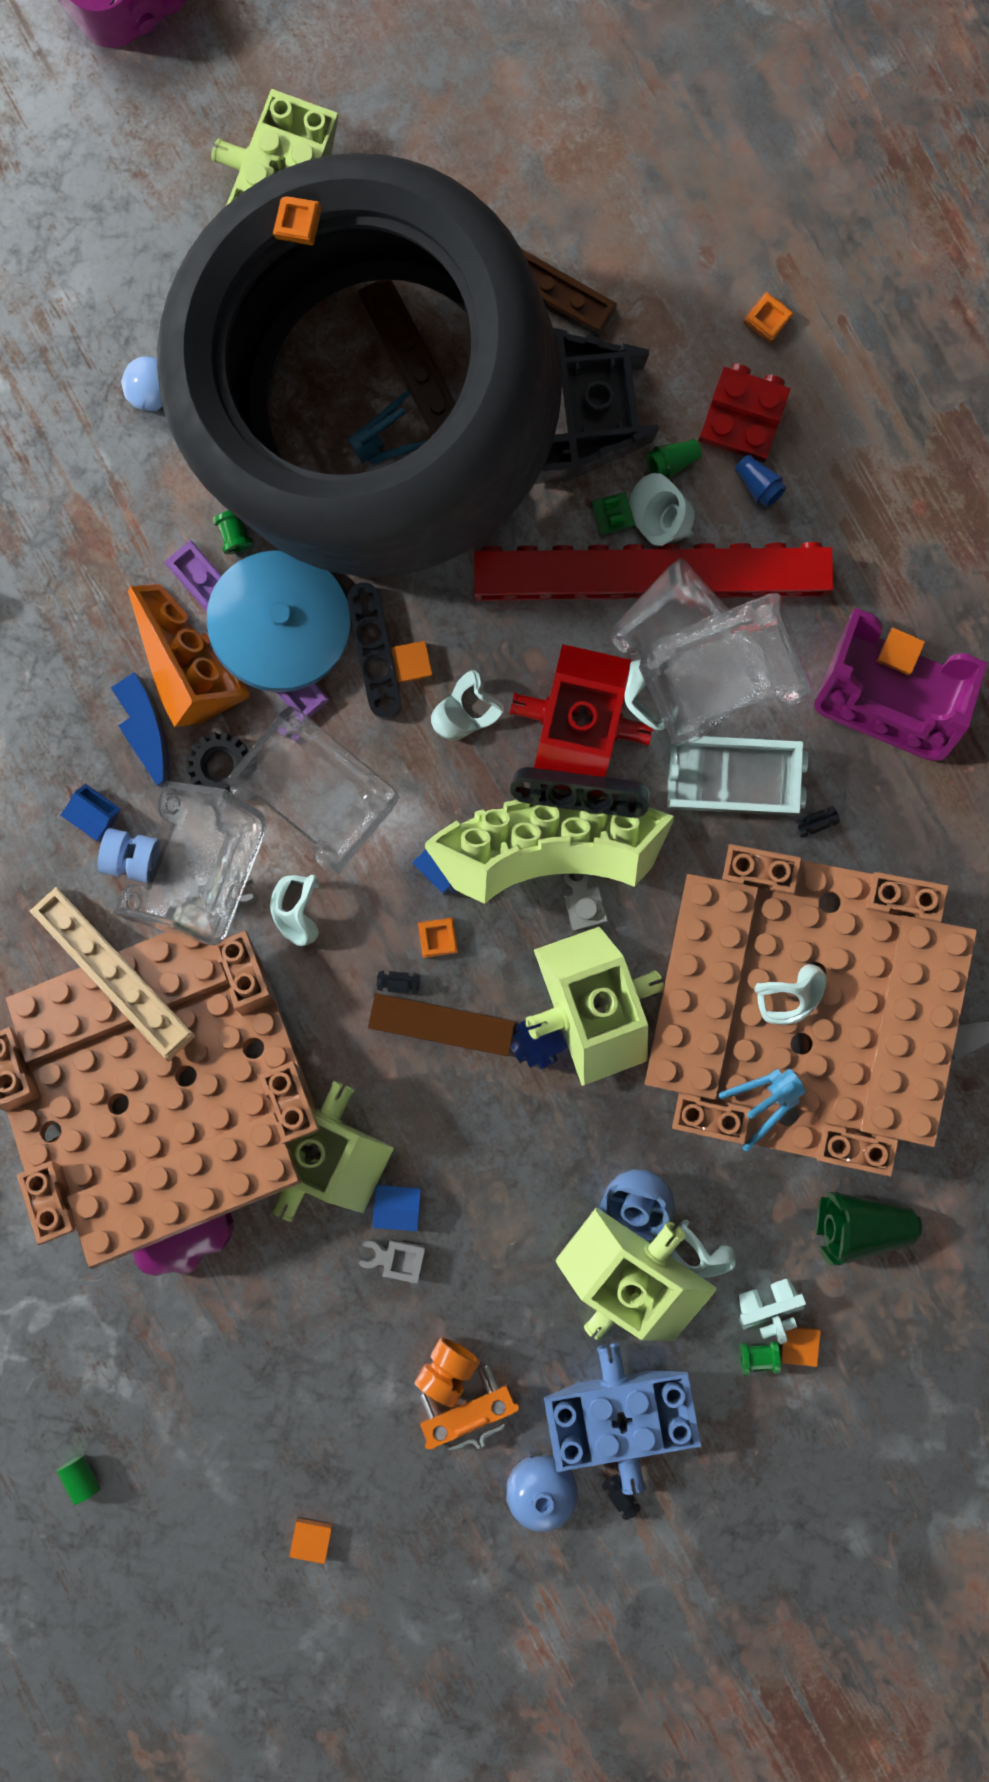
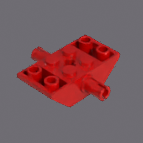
M562 644L550 697L546 696V700L514 692L509 714L540 720V724L543 725L534 768L605 777L614 741L617 742L618 738L649 746L653 728L643 722L623 718V714H621L631 659ZM580 711L586 712V718L591 720V723L578 726L577 721L572 719V716H578ZM557 785L554 787L557 789L572 792L569 787L564 785ZM592 790L589 792V795L600 798L602 791Z

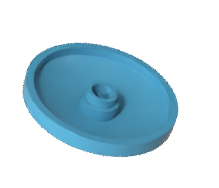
M265 551L240 560L231 566L219 579L211 593L207 608L208 636L218 660L238 680L264 691H295L318 682L339 662L349 637L350 611L340 584L328 570L301 562L283 551Z

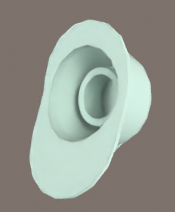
M651 473L644 476L635 485L630 494L629 505L635 526L649 542L656 546H662L666 543H678L685 537L693 538L695 536V533L692 531L695 510L691 502L664 475Z

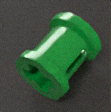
M229 510L216 515L212 519L214 525L220 529L224 541L222 547L224 554L240 553L254 545L252 538L247 536L243 521Z
M771 1341L769 1345L748 1346L746 1343H740V1363L743 1376H749L750 1372L772 1371L774 1374H780L781 1362L777 1341Z

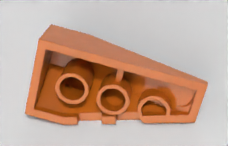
M161 584L130 586L128 593L158 696L174 727L204 723L250 696L245 683L230 674L218 660L213 649L209 646L211 644L209 637L205 633L199 635L187 622L188 614Z

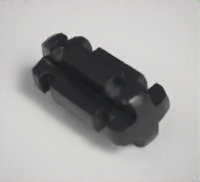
M830 806L827 808V811L823 809L804 817V820H801V818L796 820L795 827L800 837L804 838L808 836V833L812 835L831 827V824L834 826L839 824L840 818L835 807Z
M380 970L377 975V990L383 991V988H388V992L408 993V990H413V994H417L420 988V974L414 973V976H409V972L389 971V974H384V970Z
M612 1475L604 1481L602 1489L604 1491L608 1489L609 1493L607 1496L617 1511L624 1513L621 1517L624 1520H629L635 1517L641 1510L640 1504L634 1503L636 1498L633 1494L626 1495L622 1493V1483L619 1481L621 1480L620 1475Z

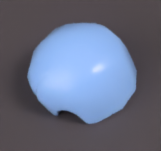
M142 356L129 363L121 380L125 398L137 409L152 412L159 411L163 404L159 389L157 358Z

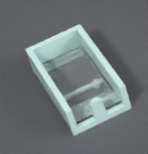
M673 735L670 739L667 809L795 816L800 813V808H805L807 790L806 787L801 786L802 772H807L808 751H803V742Z

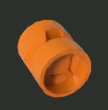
M441 1337L430 1354L433 1360L432 1364L426 1363L415 1380V1385L435 1401L448 1407H454L465 1390L462 1382L469 1381L481 1361L462 1345L448 1338Z

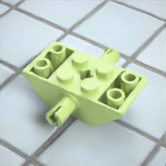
M271 89L249 147L244 149L225 142L220 138L215 141V145L218 148L213 147L212 162H218L239 170L227 205L239 194L260 180L284 168L307 160L330 156L339 117L338 113Z
M600 927L534 949L554 1008L526 1017L527 1027L541 1023L540 1027L528 1031L533 1039L562 1029L582 1086L648 1061V1023L640 999L663 992V982L649 986V983L662 979L657 971L654 970L646 975L632 979L624 956ZM594 1000L599 1002V1006L596 1008L594 1007Z
M333 1081L322 1108L315 1110L319 1131L290 1142L292 1149L290 1153L301 1183L283 1190L274 1208L271 1210L272 1214L279 1217L287 1204L288 1207L282 1218L285 1221H293V1217L305 1193L327 1203L364 1213L394 1150V1147L342 1123L343 1120L340 1118L354 1090L346 1086L338 1099L337 1096L343 1086L340 1082ZM312 1143L318 1145V1151L321 1152V1156L316 1155L313 1160L307 1157L309 1151L304 1148L305 1145L310 1146Z
M596 1207L556 1258L557 1265L579 1298L597 1310L584 1325V1329L590 1337L597 1330L598 1333L594 1339L598 1341L603 1340L607 1332L616 1323L642 1341H675L715 1293L716 1287L670 1257L671 1253L686 1237L681 1227L678 1226L673 1232L672 1229L675 1223L669 1221L664 1225V1228L653 1242L649 1243Z

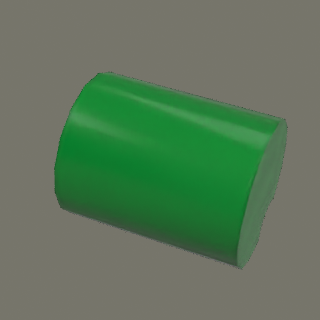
M84 1455L71 1459L56 1470L73 1505L87 1500L101 1489Z

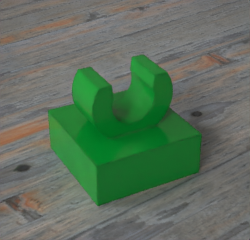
M626 491L591 501L600 538L634 529L635 523Z

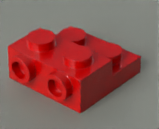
M735 363L730 368L723 366L698 441L743 456L751 455L755 460L765 463L791 388L784 386L785 381L775 375H765L764 379L750 375L751 369L742 364Z

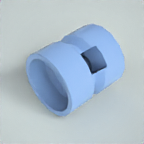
M108 828L99 849L97 860L98 872L116 877L126 873L129 880L149 884L157 868L160 840L144 835H138L133 839L129 832Z

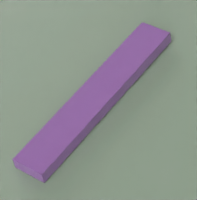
M190 539L164 563L207 612L211 593L222 575ZM315 683L295 691L276 692L302 723L306 722L330 701Z

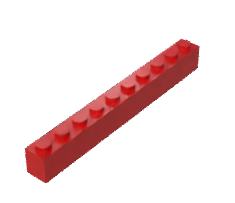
M774 542L765 544V548H751L749 543H734L729 545V548H715V544L701 543L694 545V549H680L678 544H664L659 546V549H644V545L628 544L623 546V550H609L608 545L596 544L588 546V550H573L571 545H556L552 547V550L538 551L537 546L523 545L518 546L517 551H503V548L500 546H484L481 548V551H474L475 601L827 597L833 590L832 547H822L820 542L802 543L800 548H786V543Z

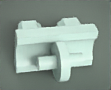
M789 1278L770 1285L776 1303L765 1307L762 1305L757 1289L739 1295L742 1313L740 1315V1323L743 1330L771 1321V1325L759 1328L762 1338L765 1339L776 1335L780 1344L787 1342L785 1331L797 1328L794 1317L783 1321L780 1318L802 1311L806 1305L803 1295H797Z

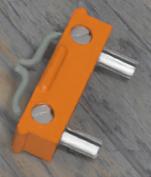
M484 1366L493 1390L483 1368H480L478 1372L487 1393L440 1413L436 1401L429 1396L427 1399L426 1394L423 1393L420 1397L429 1417L420 1423L427 1441L425 1448L431 1450L444 1444L448 1450L454 1451L469 1444H474L477 1449L485 1446L486 1438L503 1430L507 1425V1416L516 1413L520 1407V1403L515 1402L509 1385L506 1384L498 1388L490 1366ZM502 1419V1423L499 1426L482 1434L480 1443L476 1439L471 1438L455 1445L449 1444V1441Z

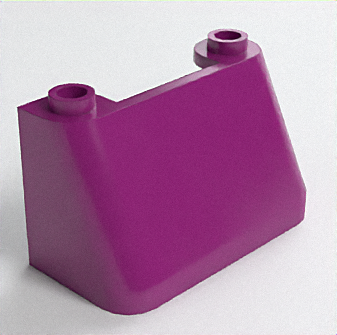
M855 607L847 621L814 702L815 710L825 718L930 761L943 760L969 728L987 662L970 654L961 653L950 656L942 665L919 655L912 673L907 676L876 662L885 640L879 638L883 629L882 622L872 613Z

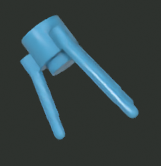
M409 391L395 399L366 426L348 438L361 463L370 459L374 466L382 460L413 452L427 441L415 442L383 452L379 451L380 448L384 447V444L378 434L405 414L404 408L398 409L393 414L391 413L410 395Z
M776 1069L766 1076L719 1093V1098L725 1099L772 1083V1085L767 1087L771 1096L749 1111L747 1116L752 1119L775 1103L779 1106L782 1105L745 1143L742 1148L743 1151H749L792 1107L800 1103L798 1098L806 1093L803 1084L791 1069L783 1073Z

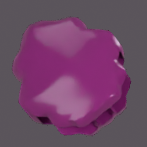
M231 1212L133 1252L135 1264L143 1273L153 1276L171 1272L187 1274L195 1271L203 1255L221 1252L227 1245L234 1231V1221Z

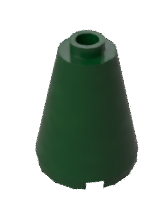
M827 1192L826 1195L828 1197H821L818 1203L816 1233L817 1235H823L825 1246H819L825 1262L831 1266L844 1265L913 1245L922 1234V1221L911 1208L839 1192Z

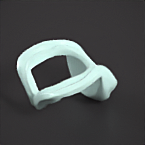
M644 660L633 661L630 664L625 690V703L628 709L643 723L655 730H663L672 721L678 708L674 706L659 718L636 698L651 679L652 667L650 663Z
M471 670L458 680L452 694L435 707L431 715V724L435 732L441 737L448 740H460L479 729L486 728L497 722L504 713V705L495 695L484 690V682L481 675L477 671ZM473 685L476 696L480 700L491 704L489 710L480 718L471 717L462 704L464 691Z
M297 875L285 876L279 880L271 896L270 910L277 928L286 939L297 946H306L313 943L319 934L316 923L304 914V909L311 898L314 888H319L318 878L315 875H310L307 878ZM290 882L303 885L302 895L296 906L289 912L282 909V902Z
M807 964L800 969L797 983H757L754 990L758 995L759 1010L763 1019L771 1024L787 1025L799 1022L810 1015L820 1003L825 992L827 979L823 970L816 965ZM778 992L791 993L799 998L800 1005L797 1009L787 1012L767 1011L765 995Z
M688 1220L682 1221L672 1230L674 1232L678 1226L681 1227L686 1235L684 1240L696 1250L701 1263L697 1266H690L675 1250L671 1253L670 1257L703 1279L727 1273L735 1267L737 1256L733 1248L730 1246H720L709 1255L700 1240L687 1228L690 1223Z

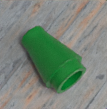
M694 438L684 442L655 446L653 451L647 454V465L651 473L662 474L670 479L692 462L701 459L702 451L698 441Z

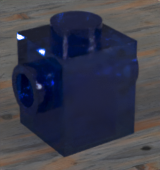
M526 1020L516 1025L519 1030L513 1034L516 1042L510 1045L519 1063L527 1061L530 1068L537 1064L539 1070L558 1061L556 1054L568 1048L561 1032L556 1030L533 1039L528 1031L540 1027L541 1023L527 1027Z

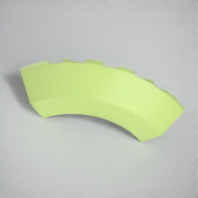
M518 800L504 802L502 809H491L486 812L484 809L475 812L474 818L462 824L458 821L453 822L425 842V849L454 890L484 904L514 884L552 874L596 875L621 881L635 887L653 867L671 828L674 816L651 807L648 808V811L643 816L631 818L527 804Z

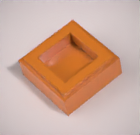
M289 196L282 197L273 235L279 240L314 245L322 206L318 201Z
M766 292L745 317L743 323L771 344L791 320L794 313Z
M892 627L876 662L909 676L913 671L925 641Z
M425 641L390 648L398 684L433 677Z
M453 917L418 922L423 958L458 953Z
M797 1326V1328L785 1331L787 1342L781 1344L780 1362L783 1364L817 1367L820 1330L818 1328Z
M297 1518L289 1557L325 1564L333 1524Z

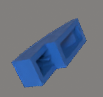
M134 672L111 687L130 717L118 726L156 785L164 789L169 785V755L162 720L154 699L142 677Z

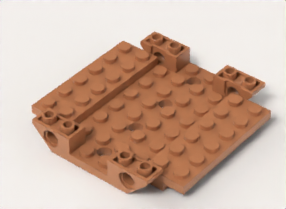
M729 844L722 880L687 874L644 1084L680 1092L672 1129L739 1144L746 1143L780 1107L775 1103L752 1119L747 1116L749 1111L771 1096L767 1087L772 1085V1083L725 1099H720L719 1093L766 1076L776 1069L781 1073L791 1069L806 1090V1093L798 1098L800 1103L794 1106L798 1111V1118L791 1125H785L778 1121L755 1145L817 1158V1161L890 1177L896 1155L897 1139L935 1147L977 933L975 929L939 923L942 920L948 885L874 872L873 874L803 861L801 857ZM825 893L836 894L840 899L839 909L833 913L824 912L819 906L820 897ZM811 963H820L825 967L827 979L825 992L820 1003L810 1015L799 1022L787 1025L771 1024L763 1019L759 1010L758 995L754 990L757 983L784 982L793 984L797 983L798 973L803 966ZM778 992L765 995L767 1011L787 1012L797 1009L800 1005L799 998L791 993ZM805 1033L810 1036L812 1048L808 1053L797 1054L792 1050L791 1039L794 1035Z
M201 917L118 951L124 960L196 1036L169 1062L81 967L5 998L16 1034L11 1027L0 1031V1109L7 1112L23 1164L24 1172L17 1174V1179L37 1245L45 1244L74 1232L76 1226L89 1268L94 1269L301 1183L290 1153L292 1152L290 1142L319 1131L315 1105L270 980L246 930L215 942L208 920L205 917ZM254 1041L263 1042L264 1051L262 1055L256 1059L248 1058L246 1050L249 1044ZM186 1069H195L197 1074L195 1082L188 1087L181 1086L179 1082L181 1073ZM127 1096L129 1100L127 1110L119 1115L114 1114L112 1110L113 1102L118 1097ZM52 1124H59L61 1127L60 1137L56 1141L48 1143L45 1138L47 1128Z

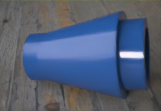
M751 455L745 456L735 467V471L740 475L757 504L762 503L766 508L770 507L786 491L787 487L782 483L783 478L756 461Z

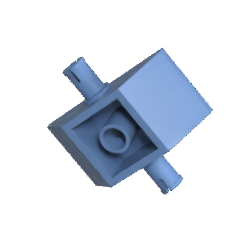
M610 1343L611 1359H609L606 1344L597 1347L603 1378L571 1385L544 1397L556 1472L618 1462L622 1493L632 1495V1478L634 1479L637 1494L646 1489L643 1482L640 1458L701 1447L688 1372L646 1370L624 1374L620 1344ZM624 1412L627 1418L625 1422L618 1423L615 1421L617 1413Z

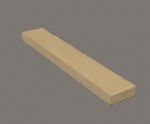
M57 887L30 910L32 915L168 1062L196 1037Z

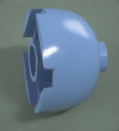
M633 1169L619 1174L610 1182L602 1198L600 1210L650 1242L661 1232L667 1222L672 1221L675 1203L672 1190L666 1181L657 1174L647 1170Z
M544 1454L533 1458L531 1456L524 1458L512 1469L507 1480L506 1500L511 1514L521 1526L534 1532H550L561 1528L571 1518L577 1505L578 1487L572 1470L556 1472L554 1456Z

